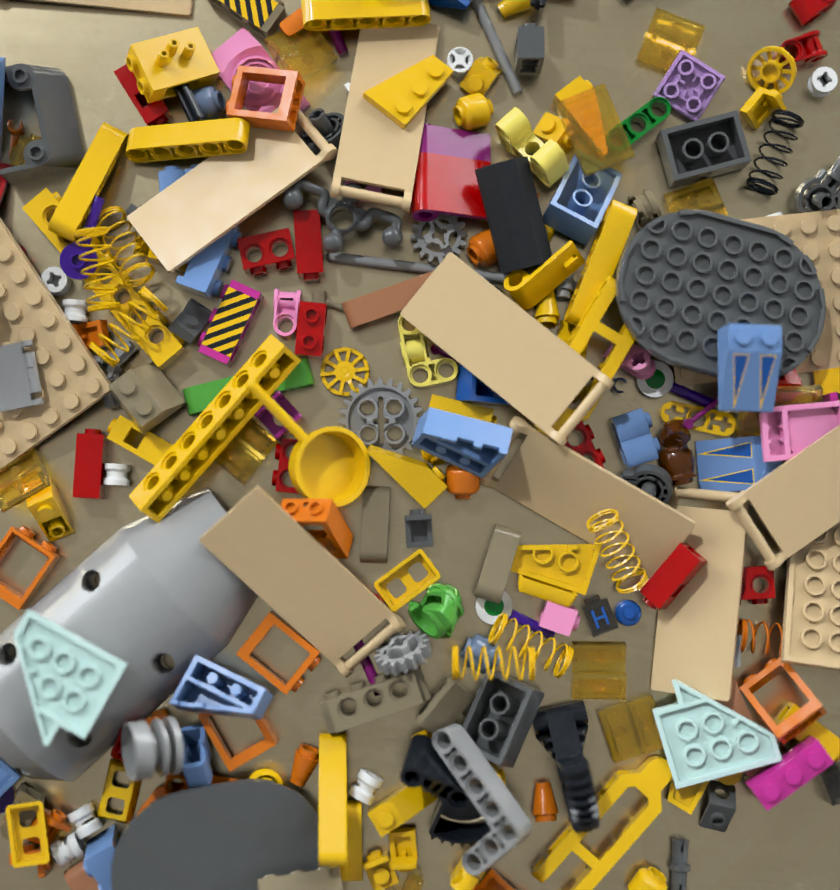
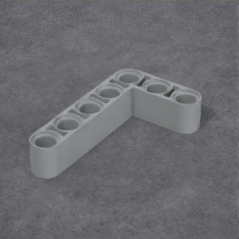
M451 724L433 734L432 744L492 829L462 857L464 870L468 874L476 876L494 866L529 837L532 832V823L466 730L459 724Z

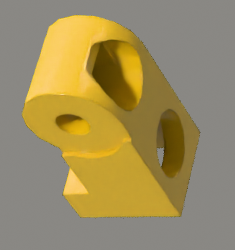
M461 857L450 874V885L455 890H475L481 882L485 871L476 876L468 874L462 866Z

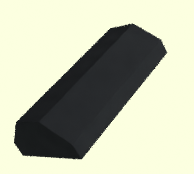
M528 157L514 158L476 169L475 174L501 274L542 264L552 256Z

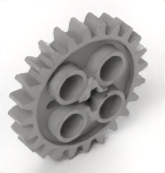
M379 377L378 383L374 385L373 381L369 378L368 387L365 388L363 384L358 383V393L352 389L349 391L353 397L352 400L344 398L343 402L348 408L339 409V412L346 416L339 419L338 423L345 424V428L355 433L362 440L366 448L374 445L404 455V448L410 451L413 450L410 441H413L418 420L421 418V416H417V413L422 411L423 408L422 406H414L418 397L409 398L412 391L411 388L404 392L401 390L403 382H400L395 387L393 386L392 378L388 380L387 384H383L382 377ZM379 397H383V416L389 419V421L384 423V443L379 442V423L374 422V419L378 418ZM365 400L372 401L375 405V410L371 414H365L362 412L360 404ZM390 400H398L401 403L402 409L398 413L388 411L386 405ZM365 427H371L375 430L376 436L372 440H366L361 436V430ZM390 427H399L402 430V436L396 440L391 439L387 434Z

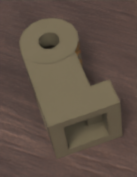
M21 783L15 793L14 800L18 801L17 804L41 801L44 804L45 795ZM35 810L20 812L21 826H30L37 815ZM5 815L1 824V834L5 839L9 840L7 817Z

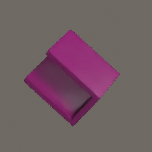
M279 390L271 396L298 425L305 420ZM264 405L254 414L279 442L290 434L284 426L275 424L274 415Z

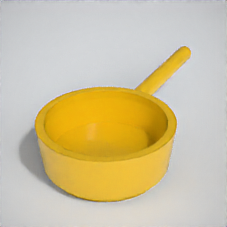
M250 379L246 382L247 389L298 440L291 451L288 464L289 476L296 491L305 499H333L337 507L354 501L365 489L370 476V457L362 440L352 431L338 426H327L306 434L256 381Z

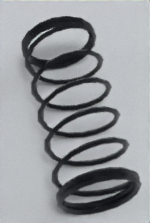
M778 109L772 112V119L768 122L771 131L765 132L763 135L766 144L760 145L758 148L759 153L763 157L755 158L753 161L754 166L758 170L749 172V178L745 182L750 189L761 194L776 195L779 189L770 181L751 177L753 172H762L769 177L780 180L783 179V176L773 171L760 169L756 165V161L758 159H766L776 165L788 166V163L784 160L765 156L761 152V148L763 146H771L784 153H793V150L787 146L770 143L766 139V135L768 133H776L789 140H798V137L792 133L773 129L771 122L774 120L780 125L790 128H801L804 124L802 117L787 110ZM775 114L786 115L794 119L786 117H777ZM760 184L766 185V186H768V187H770V188H772V189H769V188H767V187H764V186H762V185H760Z

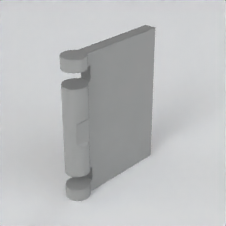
M32 340L0 346V412L44 404L43 398L33 400L32 393L42 392L35 352H24V347L33 346Z

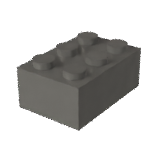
M737 110L660 130L656 137L669 188L744 169L752 161Z
M495 670L494 677L490 681L486 671L462 727L486 759L499 766L513 768L545 693L511 676H508V679L505 681L502 672Z

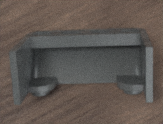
M22 63L5 66L4 87L12 86L18 91L32 89L42 139L31 141L26 145L24 149L25 164L0 169V175L12 185L76 171L85 156L68 76L63 70L54 67Z

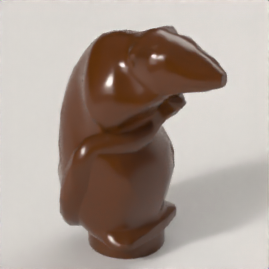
M678 419L665 422L659 437V442L662 446H665V449L660 453V466L669 473L673 485L693 482V477L697 476L694 472L695 460L693 452L687 445L691 440V434L687 427L683 425L684 421Z

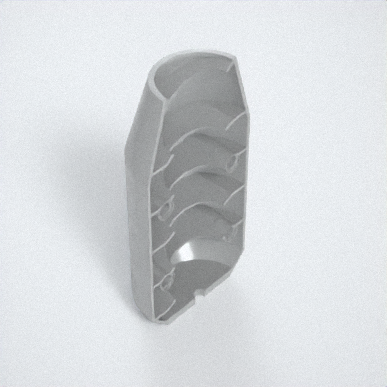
M209 486L180 499L159 523L146 515L122 526L29 608L128 663L90 730L92 738L86 737L83 739L60 726L50 745L47 747L43 744L13 635L26 612L0 634V758L10 767L20 768L22 774L31 779L67 782L77 780L113 748L123 724L146 718L175 693L195 655L211 661L230 643L257 600L258 595L200 543V537L227 513L215 498ZM97 573H99L100 575L99 586H97L95 583V576L97 575ZM166 654L174 659V667H169L164 662Z

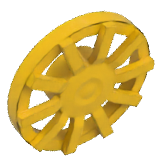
M763 47L754 53L748 62V80L755 90L761 87L757 83L760 79L765 81L762 87L765 89L768 88L769 83H773L774 89L782 94L795 81L797 74L795 59L783 47ZM771 51L778 52L775 60L772 59ZM761 53H767V62L763 57L760 56ZM781 55L787 59L782 63L779 62ZM755 59H758L763 65L754 66L753 63ZM788 63L790 64L791 70L783 69V66ZM752 70L760 71V75L754 78ZM782 74H791L790 81L783 77ZM777 80H781L786 86L779 89Z
M349 347L337 348L328 353L322 361L320 376L324 386L331 393L342 397L351 396L349 392H343L345 383H348L350 388L358 393L359 388H354L352 380L359 381L365 387L370 375L366 358L359 351ZM346 352L345 361L341 360L338 353ZM350 353H353L358 357L350 363ZM333 355H335L338 361L337 365L329 361ZM360 360L363 361L364 367L354 368V365ZM326 364L335 368L334 371L324 372ZM365 371V378L362 379L356 376V372ZM335 375V378L328 384L325 376ZM337 381L341 382L339 391L332 388Z

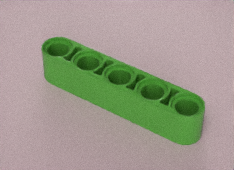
M308 358L301 359L302 361L273 394L278 390L283 394L314 385ZM233 376L183 389L188 415H200Z

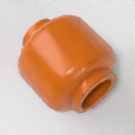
M489 228L470 238L467 254L475 265L488 267L498 262Z
M451 464L446 468V490L449 493L455 494L456 499H470L471 495L477 493L480 489V477Z

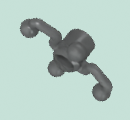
M300 179L292 185L291 189L285 191L282 196L284 206L292 210L302 205V190L319 197L317 212L325 218L328 231L330 232L325 235L322 244L329 253H338L343 248V240L352 238L357 234L358 230L365 231L369 229L374 218L391 224V227L386 228L382 233V241L386 246L393 248L402 242L403 235L400 231L402 221L394 213L375 207L369 208L367 211L353 205L360 200L342 197L343 201L330 197L328 190L304 179ZM347 183L345 185L348 187L361 189V187L356 183ZM341 210L351 212L354 217L351 226L346 229L335 227L331 218L336 212Z

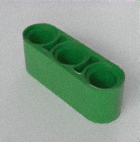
M655 97L610 130L605 138L607 155L612 158L622 156L663 125L671 112L670 102L666 98ZM651 108H660L663 111V116H655ZM639 123L642 126L643 131H633L631 128V124ZM610 139H619L622 142V147H613Z

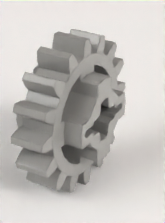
M439 214L432 221H418L419 225H412V230L417 232L411 235V240L417 241L413 245V249L421 250L419 254L421 259L427 255L429 264L434 259H438V264H440L449 252L459 257L461 251L458 248L466 247V242L461 239L468 236V232L461 231L465 227V222L458 223L459 216ZM438 220H445L449 224L440 223ZM428 224L429 232L421 238L422 230ZM435 229L440 234L445 233L443 243L438 238H434ZM457 234L456 242L450 248L449 240ZM433 247L439 249L440 252H433L428 248Z
M410 630L406 635L401 632L399 635L391 636L389 642L381 644L382 648L375 650L377 654L374 655V659L380 672H384L385 675L393 672L394 676H397L402 671L404 674H407L408 671L418 669L417 665L419 663L425 664V658L432 656L430 651L433 648L426 633L422 635V632L418 631L414 634Z

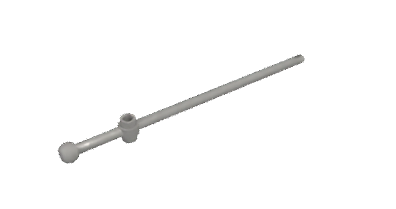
M326 253V260L333 263L422 274L434 271L438 267V265L346 253ZM474 270L484 279L494 283L504 284V280L508 275L506 273ZM573 273L554 289L557 300H571V294L574 293L578 283L573 280Z

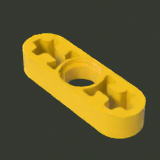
M669 401L661 406L659 418L663 423L670 421L669 415L665 414V410H669L671 406L675 407L674 411L681 414L684 413V409H688L684 420L690 419L693 412H700L704 408ZM711 409L703 415L705 420L702 426L696 427L693 425L689 430L726 437L735 431L736 420L729 413ZM710 414L714 415L712 421L719 422L725 418L726 423L730 424V427L724 429L723 432L720 431L721 427L717 425H710L711 430L707 429L710 423ZM674 417V418H673V419L683 420V418H681V417Z

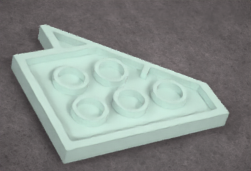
M29 609L13 635L43 744L47 747L50 745L60 726L85 739L128 663Z
M673 679L672 683L678 702L652 709L676 789L782 761L776 738L772 731L677 679Z

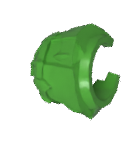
M434 583L427 588V594L421 603L409 602L408 613L413 623L429 637L434 639L450 638L457 621L464 614L461 595L456 588L449 584Z

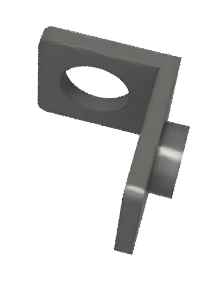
M710 780L708 784L709 803L700 820V826L725 832L736 811V788L733 785H725L721 782ZM721 789L726 791L729 799L719 798L715 790Z

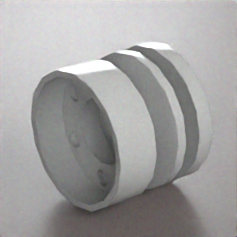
M173 716L164 717L162 720L154 718L151 721L150 727L144 720L123 724L121 732L122 758L126 774L132 782L150 779L155 771L160 777L166 776L168 773L171 775L181 773L184 762V747L179 724Z

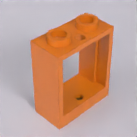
M238 65L236 75L232 78V93L226 103V115L229 118H242L248 121L252 128L294 132L305 81L298 71ZM249 81L284 85L278 114L243 110Z
M333 499L282 500L281 507L302 527L303 525H322L324 530L306 531L335 558H348L354 536Z
M24 525L20 528L11 526L0 542V564L18 538L48 557V560L24 595L0 579V598L18 610L27 608L61 558V555L56 553L57 547L46 540L41 543L34 538L36 533Z
M273 611L269 612L236 654L285 695L290 690L295 693L305 681L301 677L307 669L312 672L321 661V658L318 657L320 651ZM274 625L310 653L287 684L251 656L252 652Z
M779 657L778 659L773 658L768 661L764 666L765 669L758 674L748 676L739 688L784 745L827 712L790 664L782 663L781 657ZM785 670L810 702L776 725L754 697L753 693Z
M200 713L197 715L229 772L278 743L276 735L263 715L261 720H254L264 738L231 756L209 718L212 714Z

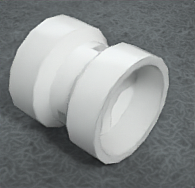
M361 768L357 775V784H352L348 793L362 803L371 805L375 799L374 792L381 788L384 780L371 771Z
M91 802L67 815L70 823H73L76 827L75 833L78 839H82L103 827L101 820L94 815L95 809Z
M75 831L68 834L66 840H57L50 845L52 855L61 868L71 864L74 858L81 859L84 857L87 847L84 839H78Z

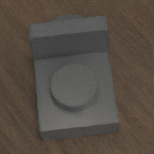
M191 298L183 311L172 322L169 330L191 344L204 329L212 311Z

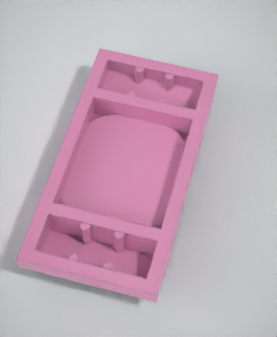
M244 27L211 53L220 71L218 78L231 93L232 78L236 75L238 65L280 69L262 45ZM249 81L243 107L248 111L271 113L280 106L284 85ZM304 95L300 105L302 113L311 106Z
M840 400L774 406L772 413L759 412L763 462L789 460L840 424Z

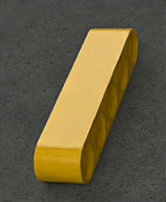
M301 0L303 26L308 31L419 27L427 25L431 21L429 0Z
M226 118L135 127L129 131L125 156L133 162L145 163L241 154L246 152L248 147L250 124L242 118Z
M103 122L49 222V231L72 242L76 239L74 232L80 230L87 219L94 197L99 196L125 147L128 133Z
M614 199L609 203L566 310L565 322L577 326L602 282L608 275L613 276L638 209Z
M347 732L320 733L319 866H347Z

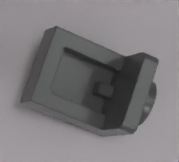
M426 509L410 510V515L405 516L407 548L433 546L431 514H426Z

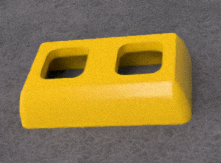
M419 549L375 581L374 587L392 611H397L440 579L441 575L424 551ZM416 562H420L428 572V575L420 582H415L408 573V568ZM395 578H399L407 589L398 598H394L387 589V584Z
M518 574L519 592L565 607H570L578 596L577 592Z
M111 758L97 816L102 819L128 824L134 817L142 780L133 782L130 780L128 788L114 786L113 778L115 771H126L123 762L119 759ZM110 797L124 800L125 805L121 815L107 812L106 807Z
M35 801L7 806L6 817L13 867L20 868L48 863L50 855L43 802ZM35 810L37 813V825L21 826L20 812ZM38 837L40 839L41 851L32 854L24 853L23 839Z

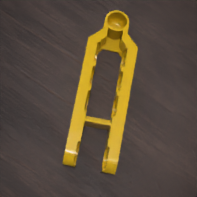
M608 275L600 285L566 344L580 355L593 332L611 341V345H613L604 363H600L597 368L612 380L635 339L628 331L625 323L617 333L600 322L616 295V279ZM594 378L590 386H586L584 389L586 393L579 405L599 382L597 379ZM600 398L592 406V408L588 411V413L584 416V418L581 421L589 419L590 415L592 414L593 410L598 404ZM567 407L552 425V428L558 432L576 409L572 410ZM534 425V428H535V429H537L538 431H540V432L544 433L545 435L549 436V435L546 434L543 430H541L538 426Z
M655 755L647 758L637 769L618 770L596 794L600 819L628 787H636L647 797L646 800L648 801L634 817L631 816L629 818L630 822L619 835L611 838L612 843L599 857H595L580 843L588 832L577 833L570 824L537 861L530 874L540 883L544 882L573 851L588 866L575 879L576 884L570 890H593L661 813V791L672 778L668 761L661 756Z

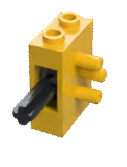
M194 27L131 44L126 56V64L128 69L134 73L137 79L138 90L145 96L147 102L152 103L177 96L189 122L203 121L204 115L192 90L214 85L220 71L199 28Z

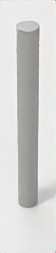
M472 0L471 3L513 95H517L523 91L486 8L482 0Z

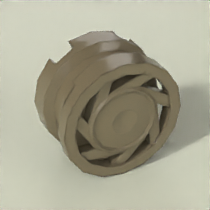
M649 188L644 189L643 194L628 196V206L638 209L635 223L640 230L652 220L662 216L659 204Z

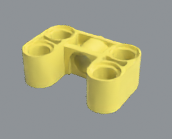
M514 107L495 124L498 138L505 149L517 158L527 156L531 171L545 186L551 187L569 170L568 161L562 148L552 139L544 144L532 132L529 120L518 108Z
M400 316L398 319L400 347L410 384L416 389H426L452 383L458 374L456 362L450 358L431 360L428 353L426 336L417 328L413 331L405 330L402 324L406 319ZM442 365H450L453 368V375L444 378L439 374V368ZM417 370H423L427 373L428 378L425 382L418 383L413 380V373Z

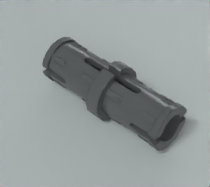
M672 838V862L669 863V869L671 870L670 890H687V872L690 871V865L688 864V839L680 838L678 840V838Z

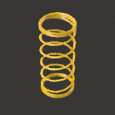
M111 206L101 210L99 218L109 211L112 212L106 214L96 227H100L101 222L107 216L116 212H122L123 216L119 222L108 227L109 231L116 229L122 223L129 224V229L118 236L107 237L106 234L100 235L103 237V244H106L105 238L113 239L110 243L112 245L115 240L125 234L135 235V239L125 246L108 248L109 256L114 259V266L119 269V275L122 278L123 284L127 287L144 285L154 276L155 268L151 263H146L149 259L148 255L140 253L143 245L135 242L137 233L129 232L132 224L129 221H125L127 216L125 210L118 206ZM134 244L140 245V250L136 254L126 258H117L124 248ZM110 249H120L116 253L115 257L111 254ZM144 255L146 257L145 262L134 264L128 269L122 268L126 262L136 256ZM116 260H125L121 267L116 264ZM147 266L152 269L143 278L136 280L126 279V276L131 271L140 267Z
M108 227L86 228L74 232L75 237H84L77 240L76 245L82 247H102L79 255L78 259L81 261L103 262L84 268L80 273L88 276H107L84 284L83 288L87 290H112L86 299L85 302L88 304H98L87 306L88 312L114 309L122 306L120 305L121 302L89 301L117 292L118 288L86 287L116 276L114 273L84 272L112 263L113 259L81 258L85 255L111 248L109 244H79L83 240L109 233Z
M144 286L140 288L141 291H138V295L156 317L133 302H128V305L145 327L122 312H118L119 317L131 330L136 339L112 323H108V326L126 349L103 334H98L99 338L117 360L111 358L94 342L89 344V347L113 368L120 361L105 340L122 351L129 352V347L115 329L130 339L139 342L138 335L123 317L145 331H149V327L134 307L152 319L159 320L157 313L142 295L153 301L164 312L168 310Z
M606 509L591 516L586 523V527L590 533H596L610 527L616 521L620 522V530L604 533L597 537L594 543L596 545L606 544L620 533H624L627 536L626 542L615 543L604 548L600 556H612L626 545L632 547L631 554L617 556L607 562L605 566L607 569H614L625 564L631 557L637 558V566L622 568L611 577L613 581H618L615 588L619 593H631L639 590L647 583L648 575L644 568L639 567L640 558L633 555L635 547L628 543V533L622 531L624 524L618 519V511ZM616 514L613 518L598 521L590 526L594 520L603 515ZM608 521L607 523H605V524H603V525L596 526V525H598V524H600V523H603V522ZM617 533L612 538L604 542L597 543V541L605 535ZM622 545L618 550L610 554H602L611 547ZM622 557H628L622 563L616 566L608 567V565L612 561ZM635 568L631 573L614 579V576L621 571ZM643 575L642 580L635 586L628 589H619V586L625 580Z
M501 613L491 628L488 643H491L493 646L496 645L505 627L514 620L515 630L513 637L507 645L506 652H509L517 634L524 627H528L527 640L518 658H522L529 641L536 634L540 633L541 641L535 653V662L542 647L549 640H553L552 654L544 666V672L547 671L554 654L562 646H565L566 648L560 654L553 671L554 677H562L572 661L574 655L573 647L562 644L556 648V641L553 637L543 642L542 631H537L530 636V626L528 624L521 626L517 630V619L512 618L508 620V614ZM565 658L564 663H563V666H562L561 670L559 671V668H560V666H561V663H562L563 659Z
M453 645L452 679L457 681L458 677L460 680L464 678L469 652L472 674L476 681L479 678L484 651L487 675L491 681L494 677L499 650L503 679L505 681L508 679L512 653L514 651L517 676L521 682L524 675L527 652L529 651V681L534 682L535 647H526L520 677L517 651L514 646L510 650L506 676L502 651L497 646L490 676L486 647L483 645L481 648L477 675H475L472 649L468 645L461 676L458 662V645Z

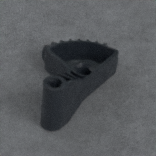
M580 700L538 710L533 720L536 739L556 762L571 827L577 833L591 832L599 828L600 818L589 762L583 755L588 730V716L584 701Z
M421 734L413 736L408 745L400 779L404 785L412 788L422 786L424 792H430L432 796L440 799L429 829L431 840L438 838L441 844L444 841L450 842L451 847L457 843L461 845L462 849L466 844L473 847L492 829L487 822L468 825L457 824L440 818L442 814L454 820L468 821L480 818L482 815L435 750L432 739Z

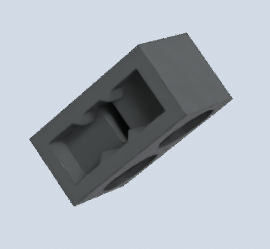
M526 23L517 27L514 42L515 74H540L545 58L544 27H540L535 23Z

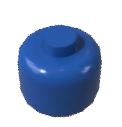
M622 600L614 608L615 619L624 626H633L641 618V608L633 600Z

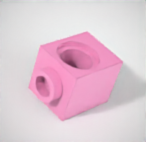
M545 600L538 625L569 637L572 630H577L581 616L577 615V607H565Z

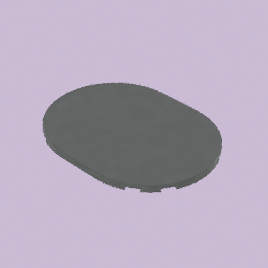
M679 210L678 212L662 215L649 222L628 243L621 256L616 274V299L619 312L628 331L641 347L667 364L717 378L718 329L728 323L781 325L782 357L779 377L798 367L815 348L825 322L826 301L824 289L821 288L813 262L793 244L794 241L774 229L705 210Z
M265 779L234 780L169 793L152 801L149 806L143 809L137 816H134L123 830L114 850L111 863L112 890H257V879H262L266 875H288L295 870L314 871L322 867L319 866V814L306 798L297 791Z

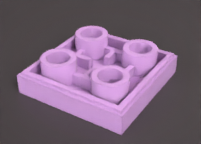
M681 49L652 96L666 98L670 102L671 108L692 121H697L726 77Z

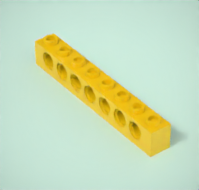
M45 188L23 206L22 209L61 253L69 245L66 238L49 231L48 225L62 196L57 191L51 193ZM93 237L90 244L98 245L101 242L97 237ZM108 250L104 253L102 251L96 252L98 259H113L109 256ZM113 262L97 267L94 273L112 272L116 276L109 283L103 284L100 281L88 286L119 289L117 292L99 297L102 302H118L120 293L124 291L129 292L130 297L126 303L120 304L122 306L109 310L128 333L136 339L131 330L121 320L118 312H122L135 321L136 314L128 305V302H133L154 317L156 316L133 287H127L123 284L119 270L114 266ZM129 274L126 276V279L133 280ZM90 276L83 280L88 283L100 279L102 276ZM93 290V292H94L96 295L101 294V293H105V292H108V291H112V290ZM142 295L148 303L152 302L150 299ZM159 310L155 311L159 316V320H154L147 315L145 322L149 327V331L141 329L123 317L138 335L139 342L137 343L161 370H164L186 351L182 345L185 340L167 328L165 324L168 320ZM163 331V340L160 343L154 344L152 342L153 333Z
M270 334L129 495L138 509L159 523L263 405L247 389L246 382L250 379L256 381L271 396L302 360Z

